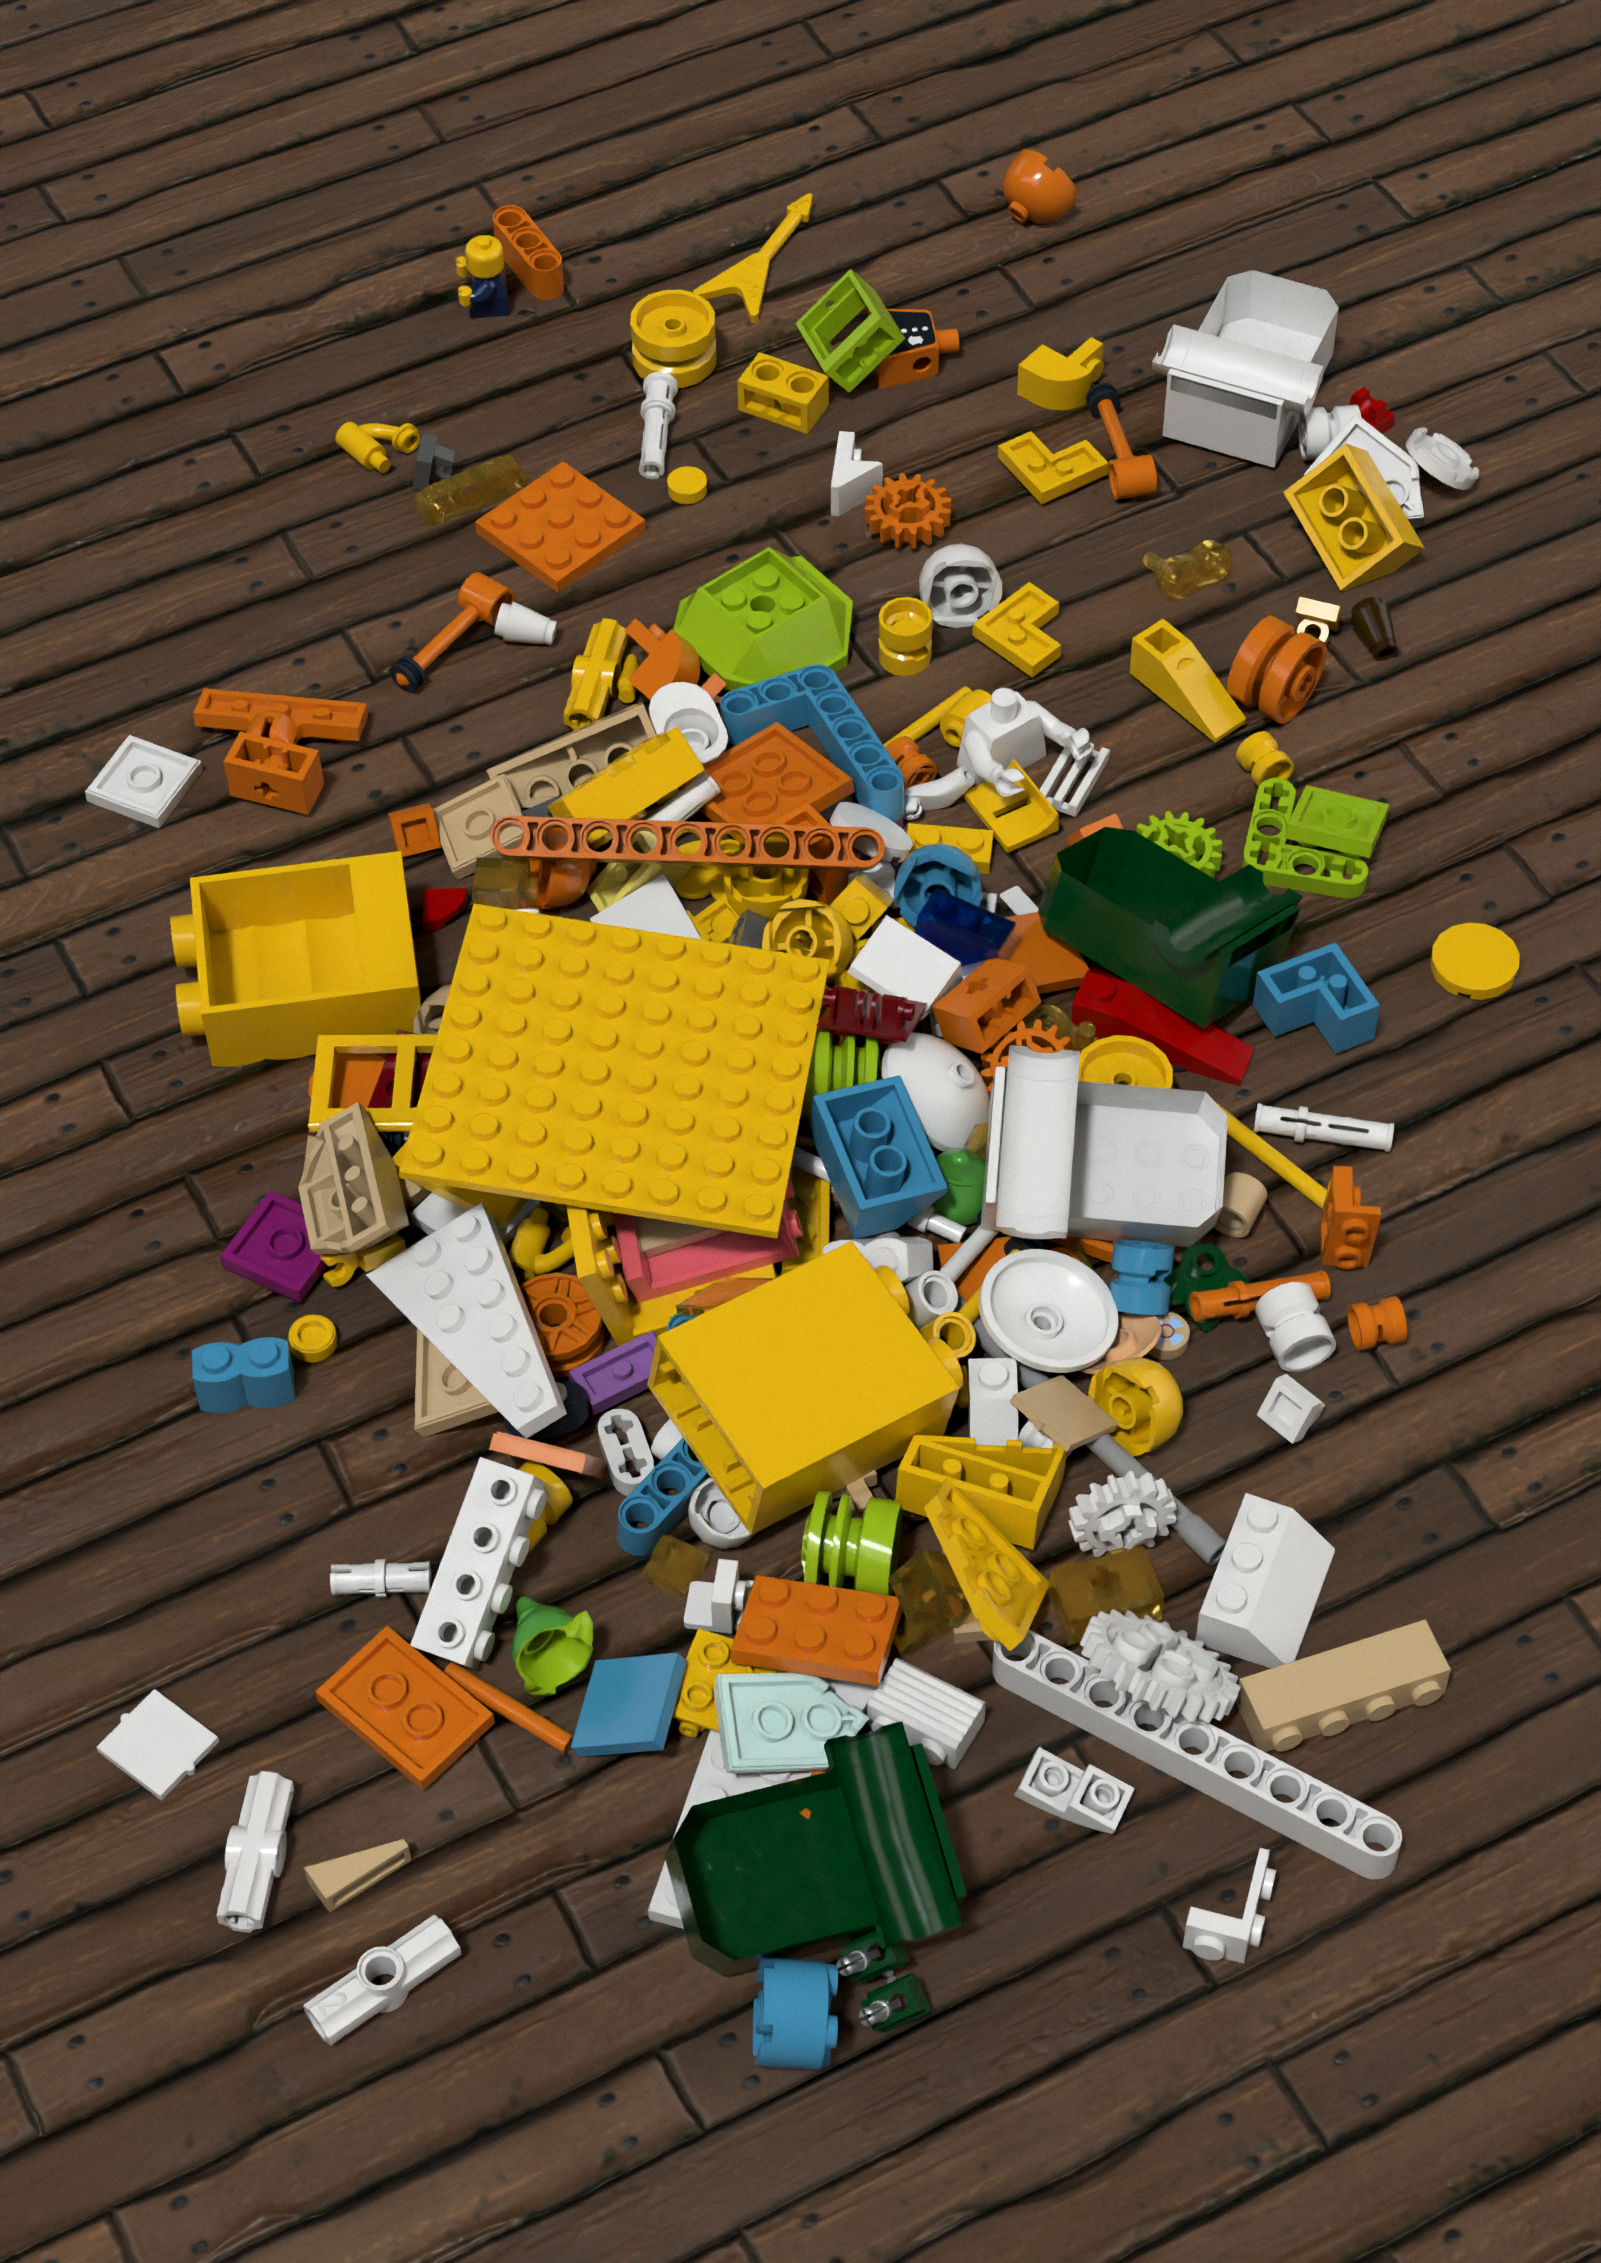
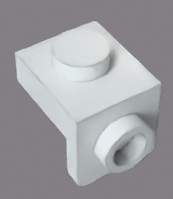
M718 1559L714 1583L692 1581L690 1583L684 1614V1626L686 1628L733 1633L736 1610L744 1611L747 1595V1581L739 1580L738 1561Z

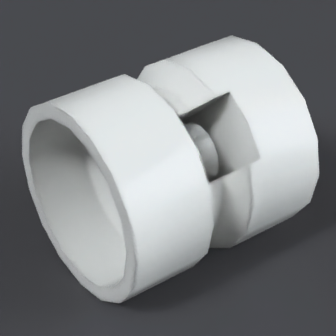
M1335 406L1331 413H1327L1324 407L1311 408L1306 415L1299 413L1298 439L1302 459L1304 461L1316 460L1355 413L1361 417L1359 406Z
M1290 1282L1269 1290L1259 1299L1255 1307V1313L1267 1337L1270 1338L1269 1344L1279 1366L1288 1372H1299L1317 1366L1329 1358L1336 1348V1340L1325 1318L1319 1314L1320 1306L1313 1290L1308 1284L1303 1282Z

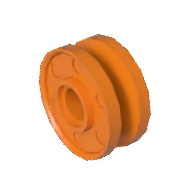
M557 1272L538 1275L519 1286L554 1379L569 1376L570 1370L597 1358L601 1354L606 1339L604 1321L577 1276ZM554 1324H561V1325H559V1326L550 1327L551 1325H554Z

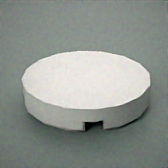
M1427 428L1415 429L1405 445L1413 459L1424 470L1441 482L1461 490L1470 489L1479 477L1478 467H1473L1472 469L1469 466L1472 463L1469 454L1442 434L1434 433L1431 437L1425 435L1428 430Z
M840 802L829 819L832 826L867 827L880 833L885 843V851L881 860L884 862H891L893 857H896L897 863L903 862L913 846L911 838L900 826L889 818L860 804ZM860 838L852 845L853 848L874 858L877 854V846L871 839Z

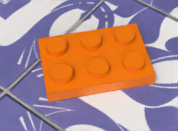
M756 1575L730 1649L731 1661L736 1664L879 1686L901 1617L902 1597Z
M389 1626L381 1630L315 1691L317 1701L422 1791L495 1724L494 1715L491 1711L419 1651L410 1646L407 1641Z

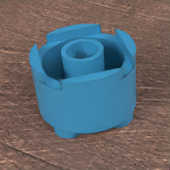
M761 1957L758 1963L756 1982L763 1983V1990H759L758 1997L754 1999L752 2050L753 2056L756 2057L755 2067L820 2070L821 2067H829L831 2048H836L838 2033L837 2015H830L831 1997H836L838 1987V1968H836V1964H826V1961Z

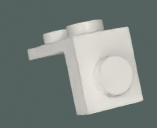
M1259 1849L1243 1919L1190 1907L1183 1948L1192 1950L1197 1956L1207 1960H1220L1223 1958L1244 1964L1248 1945L1259 1947L1266 1916L1256 1914L1259 1899L1270 1901L1277 1870L1267 1868L1270 1850Z

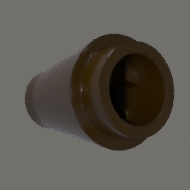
M1379 597L1365 598L1356 603L1351 610V624L1376 660L1383 661L1393 657L1398 652V647L1396 645L1389 605L1383 603Z

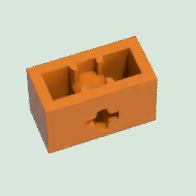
M240 731L223 761L230 796L309 815L324 786L319 750Z
M991 956L932 1006V1010L945 1041L952 1045L983 1054L1042 1002L1029 966Z

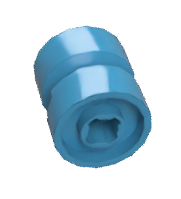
M1116 1240L1113 1242L1111 1268L1118 1273V1276L1110 1281L1109 1290L1118 1311L1144 1315L1169 1313L1171 1286L1165 1282V1277L1173 1272L1174 1246L1142 1240Z

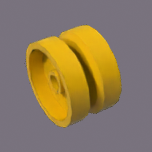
M663 290L649 294L637 302L631 312L630 319L633 367L642 379H645L649 374L655 372L668 373L677 380L678 388L698 384L707 378L716 366L715 311L709 301L696 293L685 290Z
M1113 1035L1096 1040L1081 1051L1078 1081L1172 1089L1173 1068L1166 1054L1153 1043L1135 1036Z

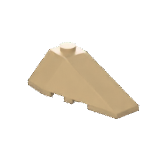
M641 701L491 767L486 771L490 780L505 773L511 783L520 808H529L556 796L566 794L644 740L655 736L656 733Z

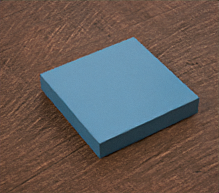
M679 1653L596 1660L571 1749L579 1757L663 1750L687 1661Z

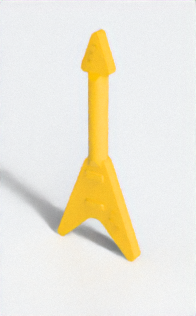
M808 193L787 206V216L758 253L743 259L693 290V293L700 295L706 300L729 294H738L744 302L750 321L752 323L758 322L770 268L769 262L801 221H809L813 195Z

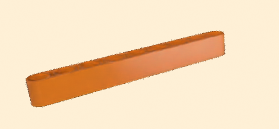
M506 816L496 821L490 835L491 842L497 852L503 857L512 860L866 871L878 866L885 851L884 839L880 833L867 827ZM514 826L523 830L524 839L519 847L506 849L501 846L500 835L504 829ZM552 828H561L568 834L567 844L560 850H549L544 845L545 834ZM603 829L611 833L613 838L612 844L606 851L596 852L589 848L588 838L595 830ZM640 831H649L657 838L655 848L649 853H638L632 847V839ZM686 832L695 833L701 840L699 850L691 855L682 854L675 845L677 838ZM727 834H738L743 838L745 849L741 854L727 856L721 851L720 841ZM773 835L783 836L789 843V851L782 857H771L764 850V842ZM822 836L829 839L833 844L832 854L826 859L814 858L808 851V844L813 838ZM860 838L871 839L877 846L876 856L867 861L859 860L855 857L852 845L856 840Z

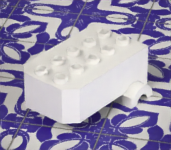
M1250 270L1227 277L1198 331L1173 324L1167 335V341L1162 354L1158 356L1157 352L1152 361L1153 371L1167 376L1162 436L1275 468L1298 423L1299 413L1306 415L1310 411L1322 382L1323 373L1333 355L1339 307L1327 290Z
M1009 1045L1008 1067L996 1066L990 1096L980 1229L996 1230L1010 1236L1027 1239H1066V1237L1112 1241L1142 1240L1165 1243L1172 1246L1191 1247L1214 1228L1223 1207L1228 1116L1206 1092L1078 1081L1080 1051L1060 1050L1056 1053H1039L1030 1050L1026 1046Z

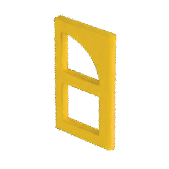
M437 1034L318 1035L308 1122L309 1132H317L321 1123L346 1109L331 1108L337 1053H397L392 1108L364 1109L377 1132H410L417 1107L412 1108L417 1053H432Z

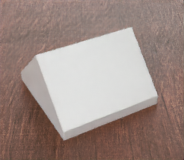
M887 915L847 972L873 990L881 993V995L907 997L908 1000L927 1003V1008L920 1020H923L933 1011L932 1006L963 980L961 962Z

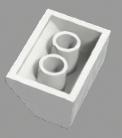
M1245 1493L1201 1607L1196 1640L1203 1641L1205 1647L1268 1668H1275L1296 1661L1333 1560L1335 1548L1293 1508Z

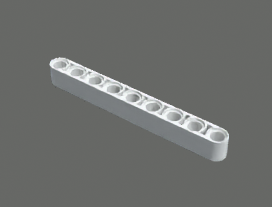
M1028 1630L1025 1639L1011 1651L1001 1642L994 1641L993 1676L996 1682L1005 1689L1363 1877L1382 1879L1389 1876L1395 1869L1402 1842V1832L1397 1822L1389 1816L1210 1723H1206L1196 1717L1194 1722H1190L1181 1713H1178L1176 1718H1173L1167 1711L1161 1709L1153 1711L1149 1706V1702L1145 1700L1134 1702L1132 1700V1693L1116 1691L1114 1689L1116 1682L1101 1679L1099 1677L1101 1670L1090 1667L1088 1660L1031 1630ZM1010 1655L1022 1656L1024 1660L1011 1661L1008 1660L1006 1657ZM1063 1678L1068 1683L1058 1685L1052 1683L1050 1679ZM1107 1701L1113 1706L1101 1708L1096 1706L1094 1702ZM1141 1724H1151L1158 1729L1155 1731H1145L1138 1726ZM1186 1747L1198 1748L1203 1753L1199 1755H1191L1186 1753L1182 1749ZM1241 1771L1249 1777L1237 1779L1229 1775L1228 1772ZM1284 1794L1290 1796L1294 1801L1283 1803L1276 1800L1273 1796ZM1330 1818L1337 1821L1340 1826H1325L1319 1820ZM1376 1842L1383 1845L1387 1850L1377 1852L1371 1850L1366 1844Z

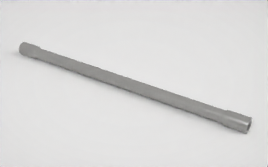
M890 1230L862 1238L881 1239L901 1236L895 1230ZM959 1293L958 1303L953 1312H958L967 1302ZM979 1315L972 1323L976 1333V1343L992 1358H1012L993 1341ZM1016 1360L1017 1381L1025 1389L1050 1380L1041 1370L1029 1367ZM1105 1434L1085 1444L1119 1478L1125 1477L1128 1471H1133L1135 1479H1139L1148 1472L1109 1434ZM1172 1494L1177 1510L1174 1511L1177 1520L1169 1525L1177 1531L1178 1536L1209 1566L1216 1564L1220 1561L1227 1541L1200 1516L1193 1514Z

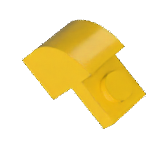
M1090 337L1068 357L1042 344L1018 365L1017 395L1050 410H1071L1087 403L1086 395L1091 389V383L1099 379L1104 369V363L1102 362L1103 343Z

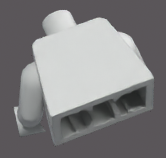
M1000 688L993 692L990 703L971 712L966 717L957 766L968 767L974 774L976 785L987 781L995 785L1001 796L1008 797L1025 790L1013 783L1025 777L1017 769H1005L1013 758L1023 769L1046 757L1044 735L1063 747H1070L1076 761L1091 753L1093 749L1092 745L1088 742L1090 739L1089 733L1085 728H1080L1076 731L1074 728L1061 722L1036 701H1026L1018 692L1008 688Z

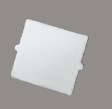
M154 1689L130 1714L124 1713L121 1715V1723L96 1748L101 1755L162 1801L186 1775L191 1776L195 1774V1766L219 1743V1738Z

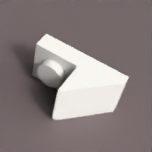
M839 431L831 481V516H841L864 503L866 495L872 494V486L874 484L883 487L882 463L862 461V449H855V432Z

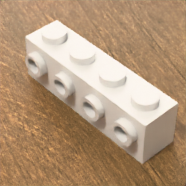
M482 1457L479 1458L410 1646L475 1670L478 1669L480 1661L485 1662L488 1659L495 1641V1634L491 1631L498 1613L503 1614L512 1596V1586L509 1585L514 1568L515 1566L520 1567L523 1564L529 1550L530 1540L526 1538L532 1520H537L541 1516L546 1504L547 1492L543 1491L546 1482L532 1474Z

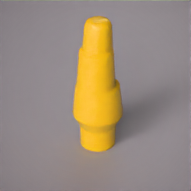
M629 654L626 657L623 670L617 681L618 698L623 703L634 701L635 693L638 692V689L628 680L639 667L637 657L634 654Z

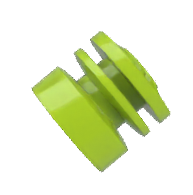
M817 1027L800 1118L809 1119L814 1095L882 1079V1053L875 1037L863 1035L862 1047H855V1035L843 1036L841 1046H832L830 1029Z
M819 1490L816 1494L813 1509L807 1517L803 1535L801 1565L804 1571V1582L822 1585L824 1574H829V1586L842 1588L845 1577H854L855 1590L892 1596L901 1540L902 1501L870 1497L862 1518L853 1517L851 1494L843 1493L837 1515H832V1493Z

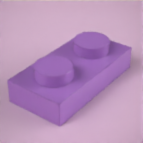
M652 1330L569 1371L570 1382L578 1383L585 1389L589 1411L592 1416L649 1388L647 1383L657 1339Z

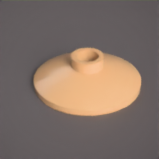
M1118 1314L1117 1334L1109 1350L1098 1362L1080 1371L1087 1374H1095L1115 1361L1134 1357L1142 1358L1155 1346L1161 1336L1162 1327L1158 1318L1155 1315Z

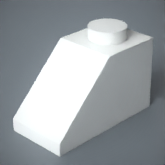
M1014 1358L968 1359L969 1438H976V1444L1006 1446V1440H1018V1409L1010 1403L1013 1395L1018 1393L1017 1362Z

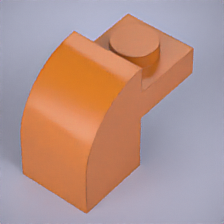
M636 618L624 630L649 653L648 657L628 680L650 701L659 688L669 683L687 682L697 685L700 676V660L697 651L686 639L672 629L666 633L654 622L648 628Z

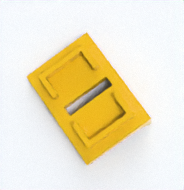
M1014 758L1011 759L1009 766L1005 770L1014 768L1024 775V779L1013 782L1016 786L1025 789L1024 791L1003 797L998 793L995 785L986 781L968 789L963 794V798L989 830H994V837L1007 853L1059 830L1058 812ZM1025 803L1028 804L1010 813H1007L1001 817L996 818V816L1001 815L1007 811H1010L1016 807H1019Z

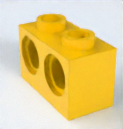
M761 352L756 355L737 380L739 411L805 434L810 432L829 406L828 375Z

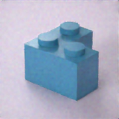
M1336 942L1257 972L1253 1006L1274 1037L1314 1022L1335 1054L1375 1039L1380 1004Z

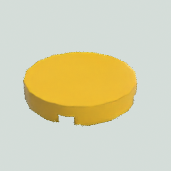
M1468 922L1454 925L1438 936L1432 947L1430 969L1436 982L1449 993L1459 996L1460 992L1470 995V999L1485 1000L1498 997L1511 988L1519 970L1520 953L1514 941L1502 930L1487 924Z

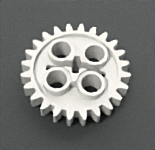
M1112 1609L1110 1614L1100 1611L1097 1617L1092 1616L1080 1641V1645L1083 1646L1081 1654L1090 1658L1088 1662L1090 1667L1101 1670L1099 1675L1101 1679L1113 1680L1116 1682L1114 1687L1116 1691H1128L1132 1693V1700L1134 1702L1145 1700L1149 1702V1706L1153 1711L1158 1709L1167 1711L1173 1718H1176L1177 1714L1181 1713L1190 1722H1194L1196 1717H1199L1206 1723H1210L1212 1717L1221 1721L1224 1715H1229L1241 1686L1236 1684L1238 1676L1229 1672L1231 1666L1217 1661L1220 1654L1204 1650V1642L1188 1639V1634L1185 1630L1175 1632L1170 1628L1168 1622L1159 1623L1153 1621L1146 1614L1143 1619H1139L1128 1610L1125 1616L1115 1609Z

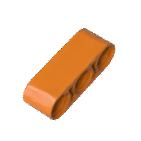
M506 205L496 209L492 217L494 237L503 246L504 261L535 298L553 300L560 297L564 292L563 264L560 253L521 207Z

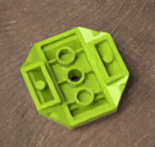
M768 547L681 600L673 630L693 645L699 656L700 668L710 677L716 673L727 683L723 689L732 691L809 665H825L831 668L834 673L847 667L853 617V600L802 556L789 557Z

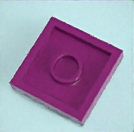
M269 1190L220 1255L222 1268L300 1303L327 1267L320 1259V1255L315 1254L310 1248L302 1204L272 1190Z

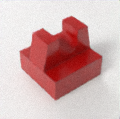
M1365 387L1352 394L1349 405L1359 406L1363 420L1381 434L1394 427L1395 414L1386 408L1384 401L1381 399L1376 401L1370 396V391Z

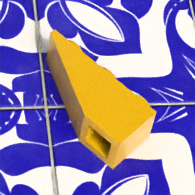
M1161 619L1132 638L1129 673L1213 742H1218L1246 723V717L1192 641L1167 621Z

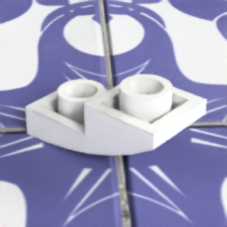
M1038 1747L1014 1796L1065 1820L1113 1834L1135 1788L1091 1764L1083 1771Z

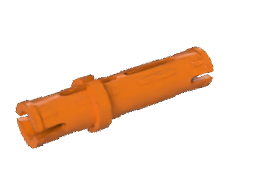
M1319 1270L1314 1273L1276 1278L1245 1284L1241 1280L1229 1282L1226 1288L1191 1292L1189 1296L1190 1312L1193 1319L1197 1322L1232 1315L1236 1319L1248 1317L1251 1311H1255L1257 1302L1264 1294L1277 1286L1290 1282L1306 1283L1313 1290L1317 1300H1327L1331 1294L1330 1280L1325 1271Z

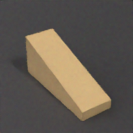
M404 1839L304 1867L307 1882L329 1913H331L412 1860L408 1844Z

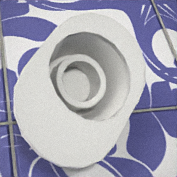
M675 682L659 688L653 695L649 705V715L656 735L678 726L702 765L718 758L726 749L728 743L727 730L713 699L707 691L695 684Z

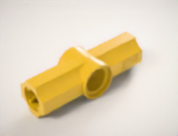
M603 618L601 622L593 624L584 654L576 656L571 678L572 690L563 714L564 724L570 726L573 730L603 718L609 697L614 698L617 694V681L621 673L620 662L628 641V633L624 631L626 628L622 627L617 620Z

